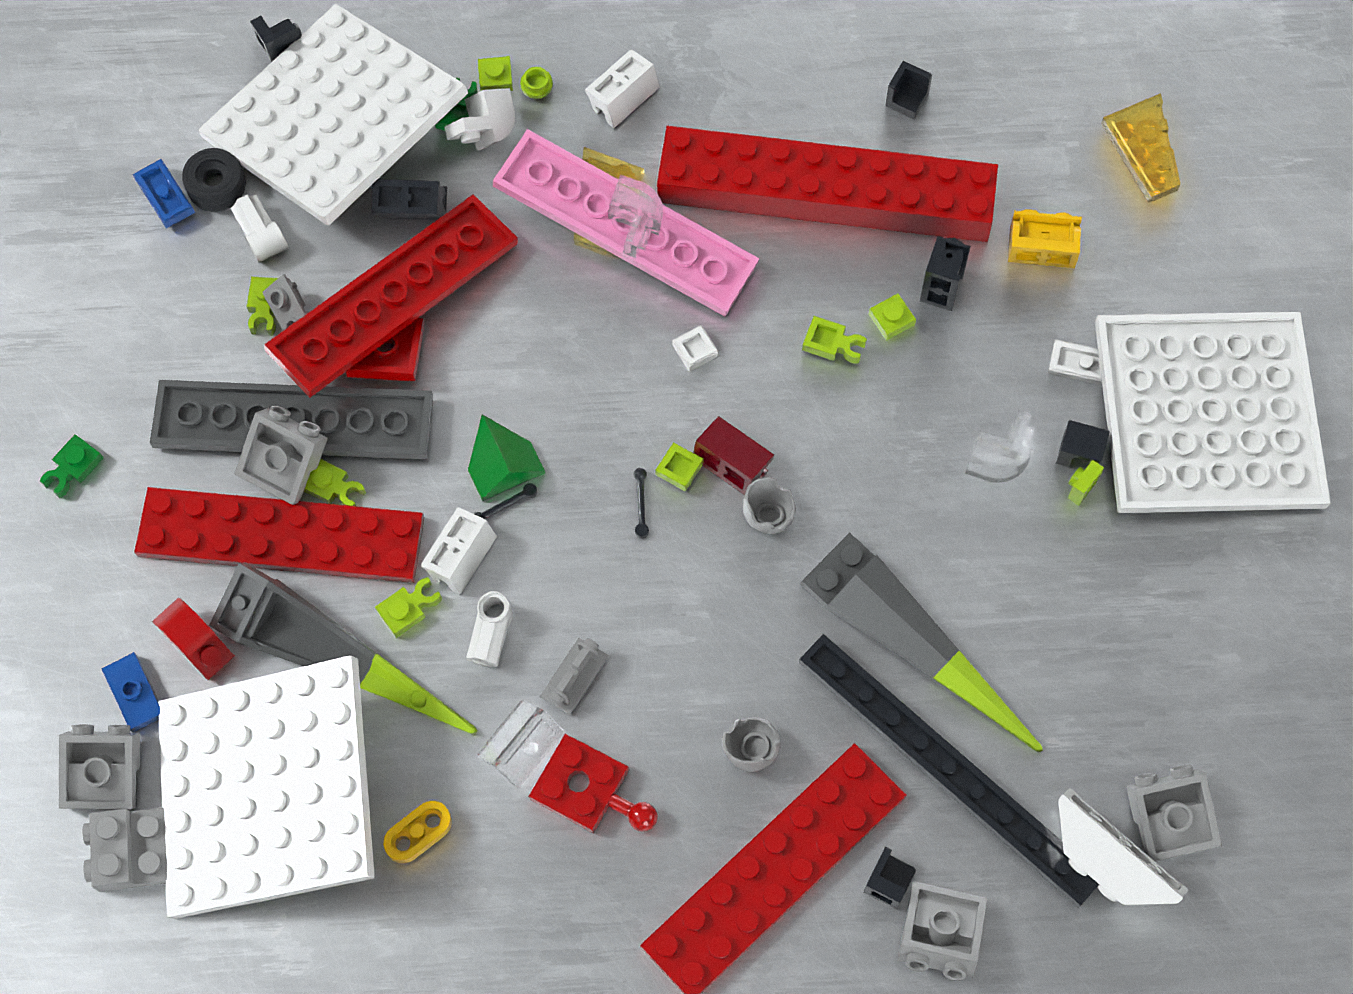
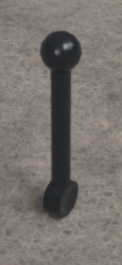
M639 467L633 473L634 478L637 480L638 525L635 527V534L638 538L643 539L649 534L648 526L645 524L644 479L647 477V472L644 468Z
M528 483L520 493L482 513L475 512L474 515L486 519L525 497L534 498L537 495V487L532 483Z

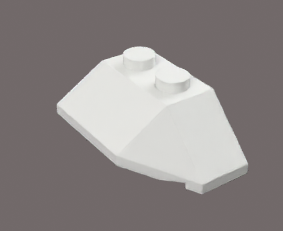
M1071 788L1059 798L1064 854L1070 858L1068 862L1074 870L1083 876L1088 874L1099 884L1098 889L1105 897L1113 902L1118 900L1123 905L1177 904L1183 899L1188 891L1184 885L1178 882L1088 805Z

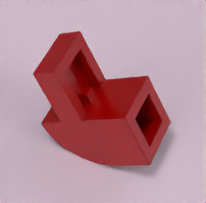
M179 597L152 621L163 635L207 680L213 677L235 656L202 618Z

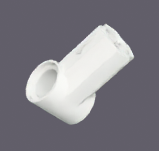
M245 195L237 199L231 209L237 222L246 234L245 239L258 263L289 248L275 221H271L257 195Z
M490 591L483 594L477 603L478 615L466 659L478 665L498 667L507 627L513 619V612L507 598L502 593ZM501 605L504 607V610L500 616L496 618L486 616L487 610L491 606Z

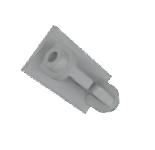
M285 274L262 292L283 331L309 313V311H305L303 308L306 304L297 290V284L291 282Z
M578 638L539 697L566 714L571 715L609 655L597 649L599 645L592 639L587 638L584 641Z

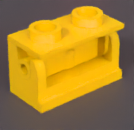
M1032 209L1014 210L1010 225L1008 262L1075 268L1080 254V224L1082 217L1072 216L1064 212L1046 214Z

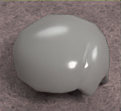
M772 477L756 479L747 487L742 503L743 515L753 528L765 534H776L783 532L792 524L796 505L791 490L781 488L777 484V480Z
M758 717L743 720L737 719L731 729L722 735L725 755L735 767L746 772H758L765 769L775 760L780 750L778 731L769 721Z

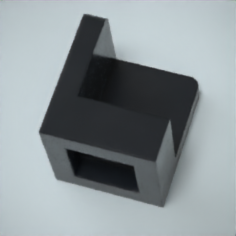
M262 16L250 21L256 40L271 62L302 36L297 23L292 24L290 19H285L270 28Z
M902 61L888 85L885 106L915 119L929 95L932 74Z
M1069 420L1062 437L1055 464L1069 467L1073 457L1089 462L1094 460L1100 464L1103 460L1110 431Z
M885 846L863 893L897 910L916 869L891 856L892 849Z

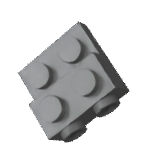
M271 406L255 413L234 474L295 505L301 500L310 472L318 467L328 438L319 434L321 429L318 425L308 421L298 423L290 419L291 413L287 409Z
M79 724L72 725L71 731L60 734L59 809L135 808L136 770L140 769V732H130V725L108 726V732H94V725Z
M1192 765L1173 767L1170 769L1171 775L1157 778L1156 773L1138 775L1134 777L1136 784L1126 786L1133 820L1139 826L1144 853L1155 862L1222 846L1207 774L1198 769L1193 770Z
M164 807L132 812L128 809L89 813L90 823L83 824L82 834L84 844L86 846L90 845L91 859L84 861L83 870L86 882H91V887L99 892L166 884L167 859Z
M913 881L898 961L906 962L907 968L916 972H924L928 968L941 970L945 977L955 981L964 980L966 976L973 978L979 958L987 898Z

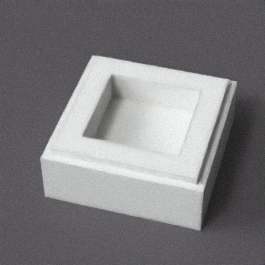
M702 325L672 340V346L689 372L719 356V351Z

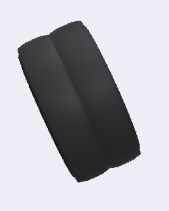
M207 148L192 155L183 168L182 181L191 201L203 210L211 212L224 211L234 206L237 199L241 198L244 194L246 179L241 165L234 155L224 149ZM212 174L223 176L221 183L216 186H208L205 184V181Z

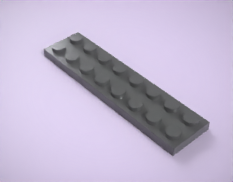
M159 380L150 437L152 448L242 452L255 413L271 406H279L290 411V419L298 423L302 421L312 422L320 427L319 434L328 438L322 455L427 460L433 406L432 391L326 386L309 398L298 385Z

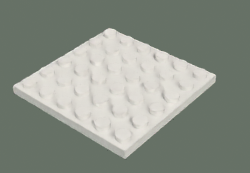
M335 4L307 29L300 39L284 50L201 126L198 131L207 142L216 148L230 152L244 168L329 226L468 94L465 84Z
M1301 312L1097 316L1095 327L1107 427L1110 431L1109 444L1118 513L1325 509L1331 504Z
M353 656L342 657L158 701L160 706L159 734L162 806L165 811L167 917L177 919L375 878L357 658Z

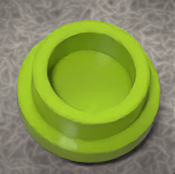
M531 67L521 77V90L530 98H543L553 88L552 77L549 72L541 67Z

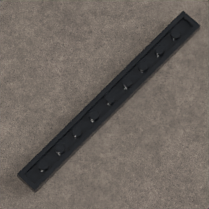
M823 634L799 659L801 666L1077 908L1098 887L1099 884L1088 874L1083 876L1071 867L1068 862L1070 858L1064 854L1062 840L826 635Z

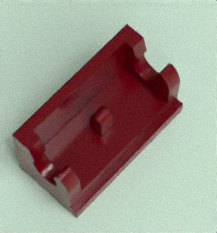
M720 416L697 438L693 451L694 454L703 458V467L744 496L747 487L756 479L764 478L768 472L766 467L774 458L773 453Z

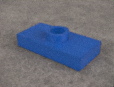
M162 159L132 174L166 229L195 213Z
M135 652L101 668L127 725H130L131 732H136L159 720L160 706L157 696Z

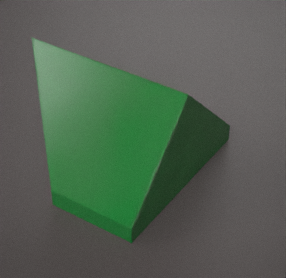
M481 415L468 473L482 502L545 474V470L530 441L487 416Z

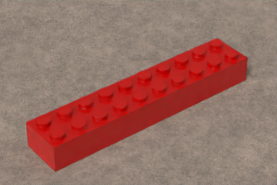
M666 125L657 179L658 202L663 204L988 242L993 222L999 164Z

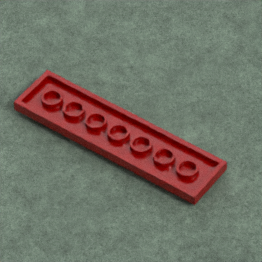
M472 194L265 343V352L311 398L514 248L518 243V237Z
M147 487L134 553L137 557L227 566H238L239 563L246 562L259 569L414 583L425 517L422 512L299 501V503L292 505L282 499Z
M854 743L640 945V948L683 994H702L883 821L907 795Z

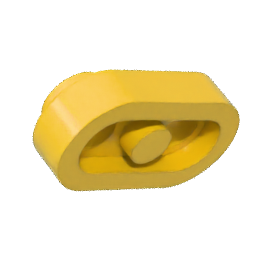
M438 801L424 802L386 832L383 840L384 850L387 855L397 863H409L442 839L449 832L452 825L451 814L447 807ZM433 816L439 817L440 823L434 828L427 826L429 818ZM401 840H409L410 846L407 850H398L397 846Z

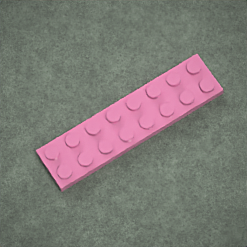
M528 129L493 179V187L724 317L729 312L759 262L758 257Z

